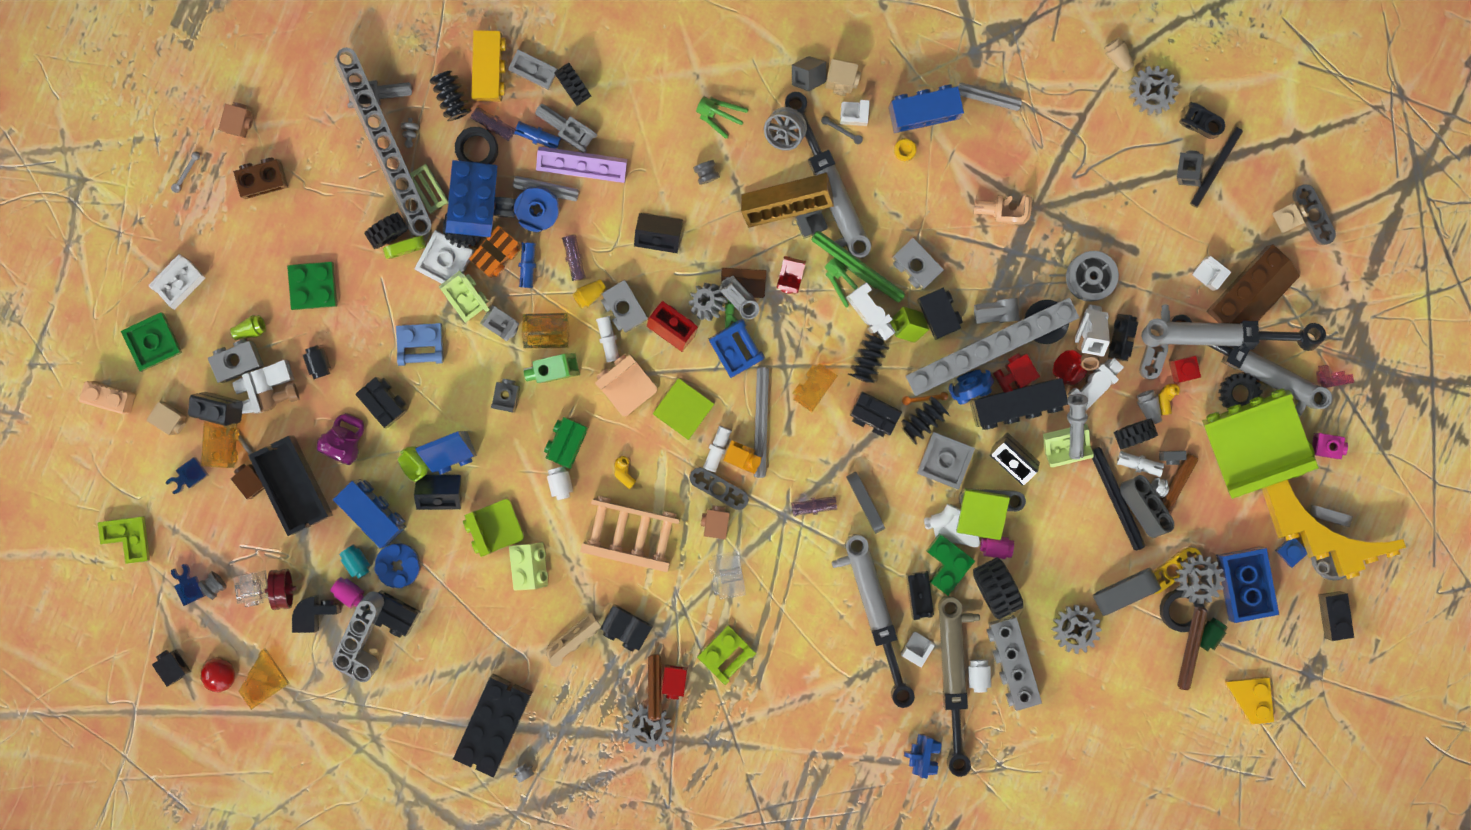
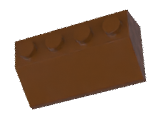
M1274 244L1266 246L1206 312L1218 323L1240 324L1242 321H1259L1300 275L1290 259Z

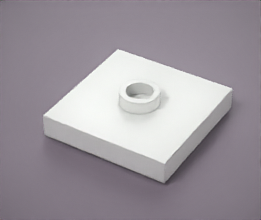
M435 230L414 269L442 284L458 271L464 274L470 263L469 258L475 251L469 247L464 248L462 244L461 248L457 247V243L451 245L450 239L446 240L444 234Z

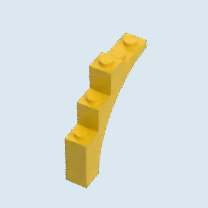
M1288 479L1262 488L1278 539L1285 537L1286 541L1300 537V533L1308 558L1315 556L1316 560L1329 557L1330 552L1339 577L1346 575L1347 580L1360 576L1359 571L1366 569L1363 561H1365V564L1379 561L1378 556L1386 554L1387 558L1400 554V549L1406 548L1404 539L1390 542H1364L1349 539L1331 531L1317 522L1304 509L1294 495Z

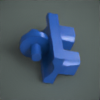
M918 734L917 744H912L911 751H904V757L910 758L909 766L913 767L912 774L927 779L928 775H936L938 773V763L930 761L931 753L939 754L941 752V742L924 734Z

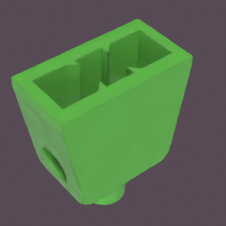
M575 353L536 360L532 363L533 367L524 368V377L527 382L536 380L537 383H546L580 375Z

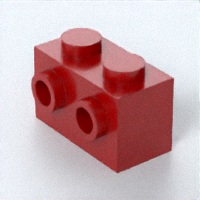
M661 301L649 316L646 326L681 352L693 340L698 330V326L692 320L680 314L674 307L664 301Z

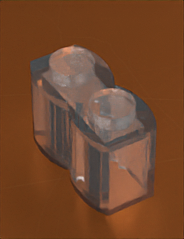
M739 551L712 555V560L708 562L710 573H715L716 582L712 583L714 595H719L720 600L746 595Z

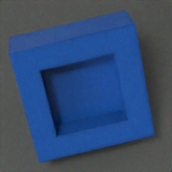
M1296 538L1285 541L1275 550L1291 568L1307 555L1306 549Z

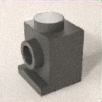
M1189 150L1186 153L1180 152L1177 172L1178 185L1201 187L1204 166L1203 154L1193 150ZM1189 167L1196 168L1195 171L1188 170Z
M503 378L502 383L496 382L491 408L515 413L520 386H516L513 380ZM503 391H508L509 397L507 399L501 397Z

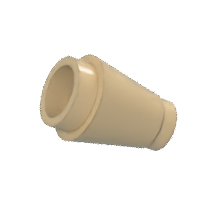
M1117 38L1104 47L1107 51L1105 54L1123 73L1134 66L1125 41Z

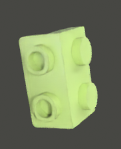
M458 271L438 287L466 323L480 311L488 312L490 309L486 303L489 301L481 291L477 293L474 289V286L477 284L469 274L465 276L461 271Z
M1084 424V456L1077 460L1069 457L1070 428L1043 434L1044 451L1050 467L1094 457L1090 446L1087 424Z
M543 542L509 546L513 589L529 590L547 587L548 573Z

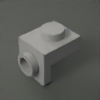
M492 305L480 324L505 341H508L509 338L514 337L517 333L519 322Z

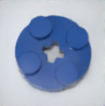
M528 187L520 193L514 204V213L519 220L518 222L523 228L532 232H540L550 228L559 216L560 208L557 196L544 187ZM539 204L543 212H539L537 215L534 214V209L531 208V205Z
M980 369L973 370L958 377V383L955 386L951 383L949 392L952 398L958 401V404H966L972 398L990 394L994 379L989 370H986V373H982Z
M407 544L389 545L383 548L377 555L374 567L375 573L380 581L389 587H405L413 583L420 573L419 556ZM401 560L403 570H393V561Z

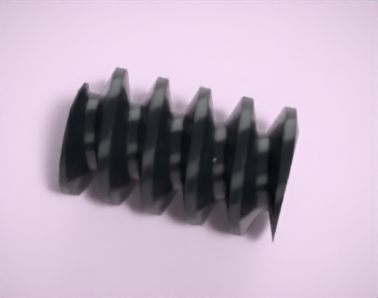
M452 71L440 73L430 79V83L435 85L433 91L439 93L436 97L437 100L443 101L440 104V108L445 110L443 116L449 118L447 121L462 118L472 111L471 108L464 109V106L469 102L468 100L460 99L465 95V92H457L462 85L454 84V81L459 77L458 75L451 76L450 73Z
M865 333L869 341L862 340L861 344L866 349H858V353L862 357H855L854 360L859 365H851L850 368L855 374L848 373V375L866 383H875L871 374H879L874 367L882 366L878 358H885L886 355L881 351L889 350V347L885 344V341Z
M932 396L929 398L931 405L926 402L922 403L924 411L916 408L917 416L910 413L908 415L910 422L905 419L901 421L903 425L902 430L915 445L918 444L917 436L924 439L923 431L931 433L930 425L938 428L937 419L945 422L943 414L950 416L942 404Z

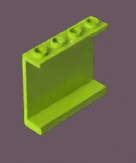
M1289 389L1275 390L1271 393V396L1253 398L1249 401V404L1231 406L1227 412L1221 414L1215 412L1207 415L1206 419L1202 420L1232 499L1319 468L1316 459L1312 455L1292 399L1293 395Z

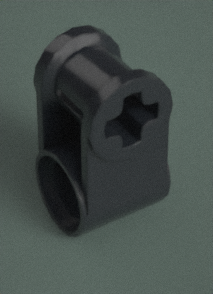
M1195 102L1189 103V110L1184 119L1182 118L1179 121L1185 128L1209 139L1218 137L1226 127L1223 118ZM1209 122L1217 124L1218 132H1211L1209 130Z

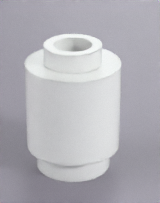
M564 466L548 470L549 476H547L551 496H556L557 500L569 498V493L573 492L569 471H566Z
M971 660L970 666H968L969 688H974V692L977 693L987 692V688H991V666L988 665V660Z

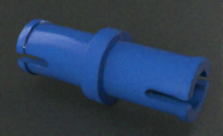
M521 121L518 122L514 132L515 135L533 141L532 143L535 145L539 143L554 149L558 148L561 137L547 133L541 127L537 129Z
M521 242V262L518 264V267H521L519 287L533 288L534 268H536L534 263L536 243Z

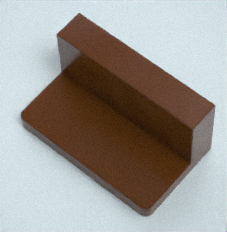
M722 268L721 283L727 277L734 276L754 298H764L767 270Z

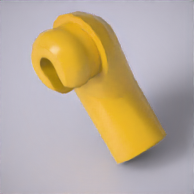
M1170 383L1166 385L1158 394L1161 416L1172 414L1170 401L1175 395L1180 393V387L1177 384Z
M620 456L614 463V475L630 489L636 483V480L628 474L629 459L626 456Z

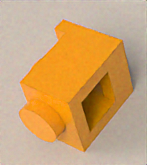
M731 440L723 461L755 474L760 466L762 457L755 455L754 449Z

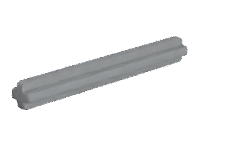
M767 367L757 368L754 454L762 457L760 466L754 474L756 478H764L766 476L769 369Z

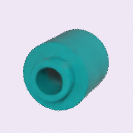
M354 544L339 554L342 558L340 561L352 578L357 576L360 579L370 572L368 570L371 566L360 548H356Z

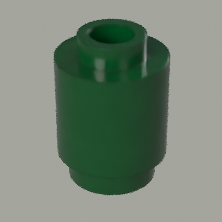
M1212 617L1210 621L1205 623L1200 647L1207 652L1210 648L1215 651L1227 634L1225 631L1228 627Z

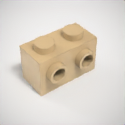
M831 59L825 88L831 89L834 94L846 96L847 93L851 94L852 89H857L861 72L857 71L858 64Z

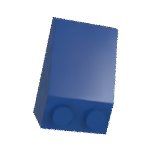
M458 431L415 448L431 472L438 471L440 475L451 471V466L457 463L461 467L473 462L472 457L477 456L467 431Z

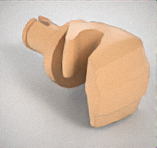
M998 195L995 202L975 200L974 206L984 208H974V214L994 215L996 222L1026 224L1032 213V197L1023 196L1015 210L1009 209L1012 196L1003 201V196Z

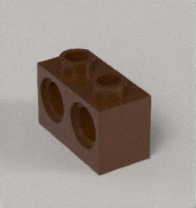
M273 157L261 160V164L253 166L252 163L241 165L239 170L233 171L240 197L243 199L288 188L282 162L277 159L274 160ZM270 169H275V177L272 180H268L267 172ZM248 175H253V184L250 186H246V177Z

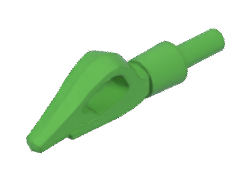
M728 299V302L725 303V329L730 326L732 321H738L733 315L735 306Z

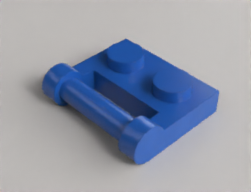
M744 319L738 320L728 328L708 338L730 378L765 358L762 351L759 352L748 333ZM737 331L751 354V357L747 360L732 336Z

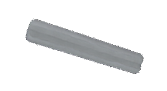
M962 82L958 84L960 96L1018 111L1021 107V98Z
M515 176L513 187L516 189L526 190L531 186H540L550 190L557 198L577 201L579 196L578 189Z

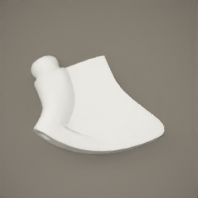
M947 504L942 512L924 518L925 528H933L935 538L940 533L952 543L971 547H978L980 545L978 536L956 532L960 509L956 506Z

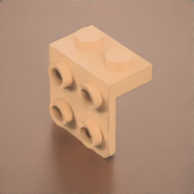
M622 355L614 362L616 366L608 371L606 368L596 376L598 381L595 384L604 392L620 414L627 416L657 392V387L631 355L628 357Z

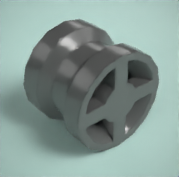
M714 160L693 167L694 172L699 176V185L720 178L719 173L714 169Z
M495 197L494 203L496 207L493 216L515 218L513 207L516 199Z
M213 571L208 574L206 580H201L198 583L201 591L212 600L217 597L219 591L227 588L223 579Z

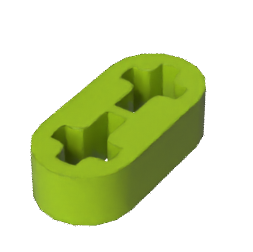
M418 236L388 245L383 248L386 259H392L424 249L426 244L424 237Z

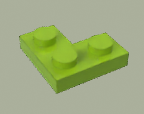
M144 516L98 522L100 545L123 542L125 564L150 561Z

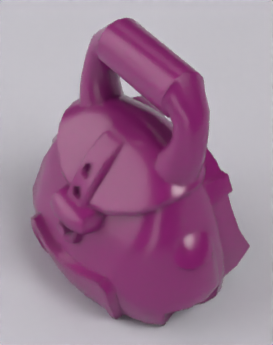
M345 413L339 415L333 427H331L332 429L322 434L317 440V450L336 461L351 465L358 457V441L364 433L365 426L363 420ZM341 421L359 428V430L354 433L345 427H341Z

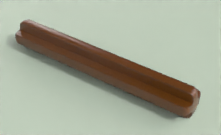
M1196 606L1194 608L1177 684L1181 690H1189L1191 688L1208 613L1205 607Z

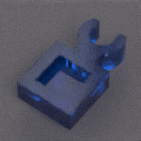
M193 457L176 470L179 474L178 477H171L165 483L169 485L172 482H176L178 485L177 489L172 493L178 494L182 492L185 484L188 488H192L209 476L199 460Z
M187 564L181 565L184 570L182 575L178 574L176 568L171 570V575L179 581V584L174 587L183 606H186L206 595L198 586L199 580L197 576L190 578V568Z

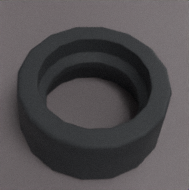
M470 127L458 135L455 142V154L459 161L492 165L498 155V144L495 137L488 130L481 127ZM472 136L484 137L489 143V154L480 162L471 161L464 154V144Z
M1175 589L1167 593L1162 599L1160 616L1169 628L1178 632H1189L1191 621L1179 624L1172 620L1169 614L1171 603L1177 598H1182L1181 596L1184 592L1183 590ZM1197 599L1193 603L1194 607H1205L1204 604H1198Z

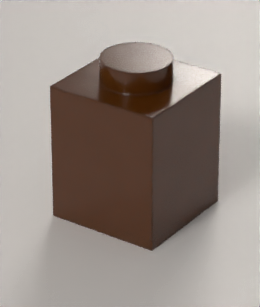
M242 464L234 470L235 475L230 479L247 500L253 499L264 490L253 464L247 466Z

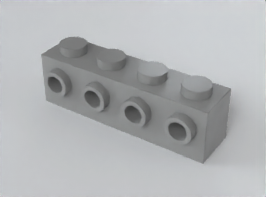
M1013 615L989 622L990 628L986 629L989 641H994L996 650L993 651L996 664L1000 663L1002 672H999L1002 684H1006L1009 693L1005 694L1009 707L1013 706L1016 711L1042 704L1017 617Z

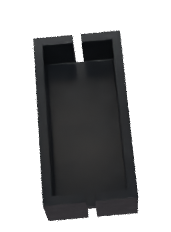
M1062 378L969 401L975 426L982 427V430L998 427L997 423L1002 421L1007 425L1020 422L1019 417L1025 416L1026 419L1042 416L1041 412L1046 410L1047 413L1063 411V406L1068 405Z
M294 435L287 436L270 444L271 446H266L248 455L287 536L294 535L311 527V525L333 516Z
M494 674L490 676L453 757V760L466 766L472 767L473 764L477 765L475 770L493 778L502 763L533 694L532 691L516 684L512 687L511 691L507 688L511 682Z

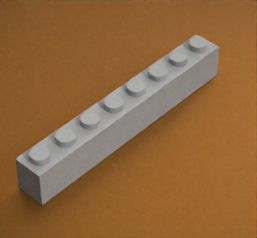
M1067 298L906 375V378L914 395L917 396L1078 319L1079 316L1071 299Z

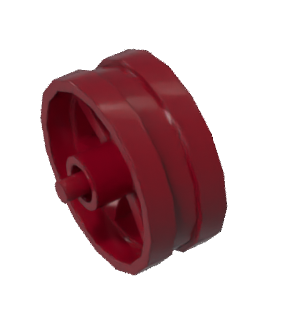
M282 569L280 571L270 570L267 588L264 589V592L268 593L271 609L292 608L293 591L297 590V587L293 586L289 569Z

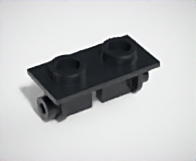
M1123 314L1117 315L1112 341L1109 345L1108 358L1128 361V358H1131L1134 342L1127 341L1128 337L1135 338L1139 323L1137 322V317Z

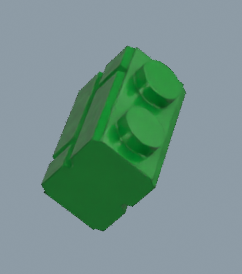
M563 417L562 421L558 419L553 429L556 435L553 441L549 440L544 449V452L547 453L545 458L571 469L589 427L566 417Z

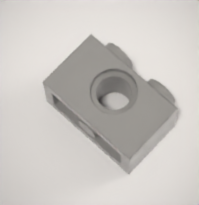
M914 238L892 257L895 260L893 265L901 273L905 271L910 276L908 281L916 289L919 287L922 290L925 289L944 271ZM917 259L922 263L920 271L911 269L910 263L912 260Z
M625 280L602 293L604 299L601 302L607 312L612 310L616 317L612 320L619 331L623 329L627 333L648 320ZM620 302H627L630 308L627 313L620 314L618 312L617 306Z
M242 339L233 343V348L226 350L224 347L213 351V356L208 357V361L217 383H225L264 367L253 341ZM234 354H237L240 358L237 366L231 364V357Z

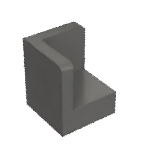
M808 56L792 64L793 86L810 91L826 82L825 61Z
M822 210L795 217L803 239L813 236L816 231L822 232L828 228L822 215Z

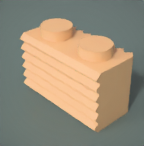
M95 381L84 382L79 402L120 414H130L135 393L96 383Z

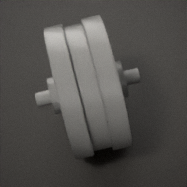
M790 107L776 109L764 125L766 139L773 147L780 150L796 148L805 137L807 131V124L802 114ZM772 118H775L778 124L771 123ZM797 128H798V129H799V134L796 133L795 131H793V129H797ZM790 136H792L796 140L790 141Z

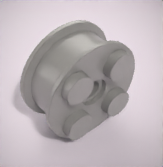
M1089 251L1077 256L1071 261L1066 271V282L1069 290L1074 296L1084 301H1097L1109 296L1116 288L1119 279L1118 268L1114 260L1100 251ZM1090 273H1094V280L1090 278Z

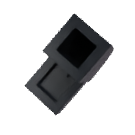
M319 595L310 596L300 601L292 614V633H315L319 631V615L341 613V603L334 604V600H321V604H319Z

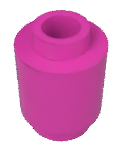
M1003 536L1001 540L982 538L980 551H983L986 557L1012 558L1014 540H1009V537Z
M340 577L330 590L334 593L333 596L350 609L354 606L357 607L365 597L363 596L364 590L348 578Z

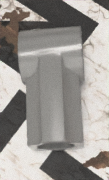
M734 276L727 277L722 281L719 290L736 307L741 316L745 319L756 317L759 313V306L753 295ZM751 303L750 307L743 308L745 304Z
M1017 298L974 305L976 324L1000 321V323L1019 321Z

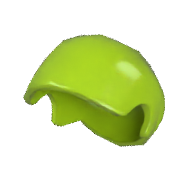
M416 446L406 447L400 452L401 455L398 457L401 469L414 482L424 477L429 470L417 453Z

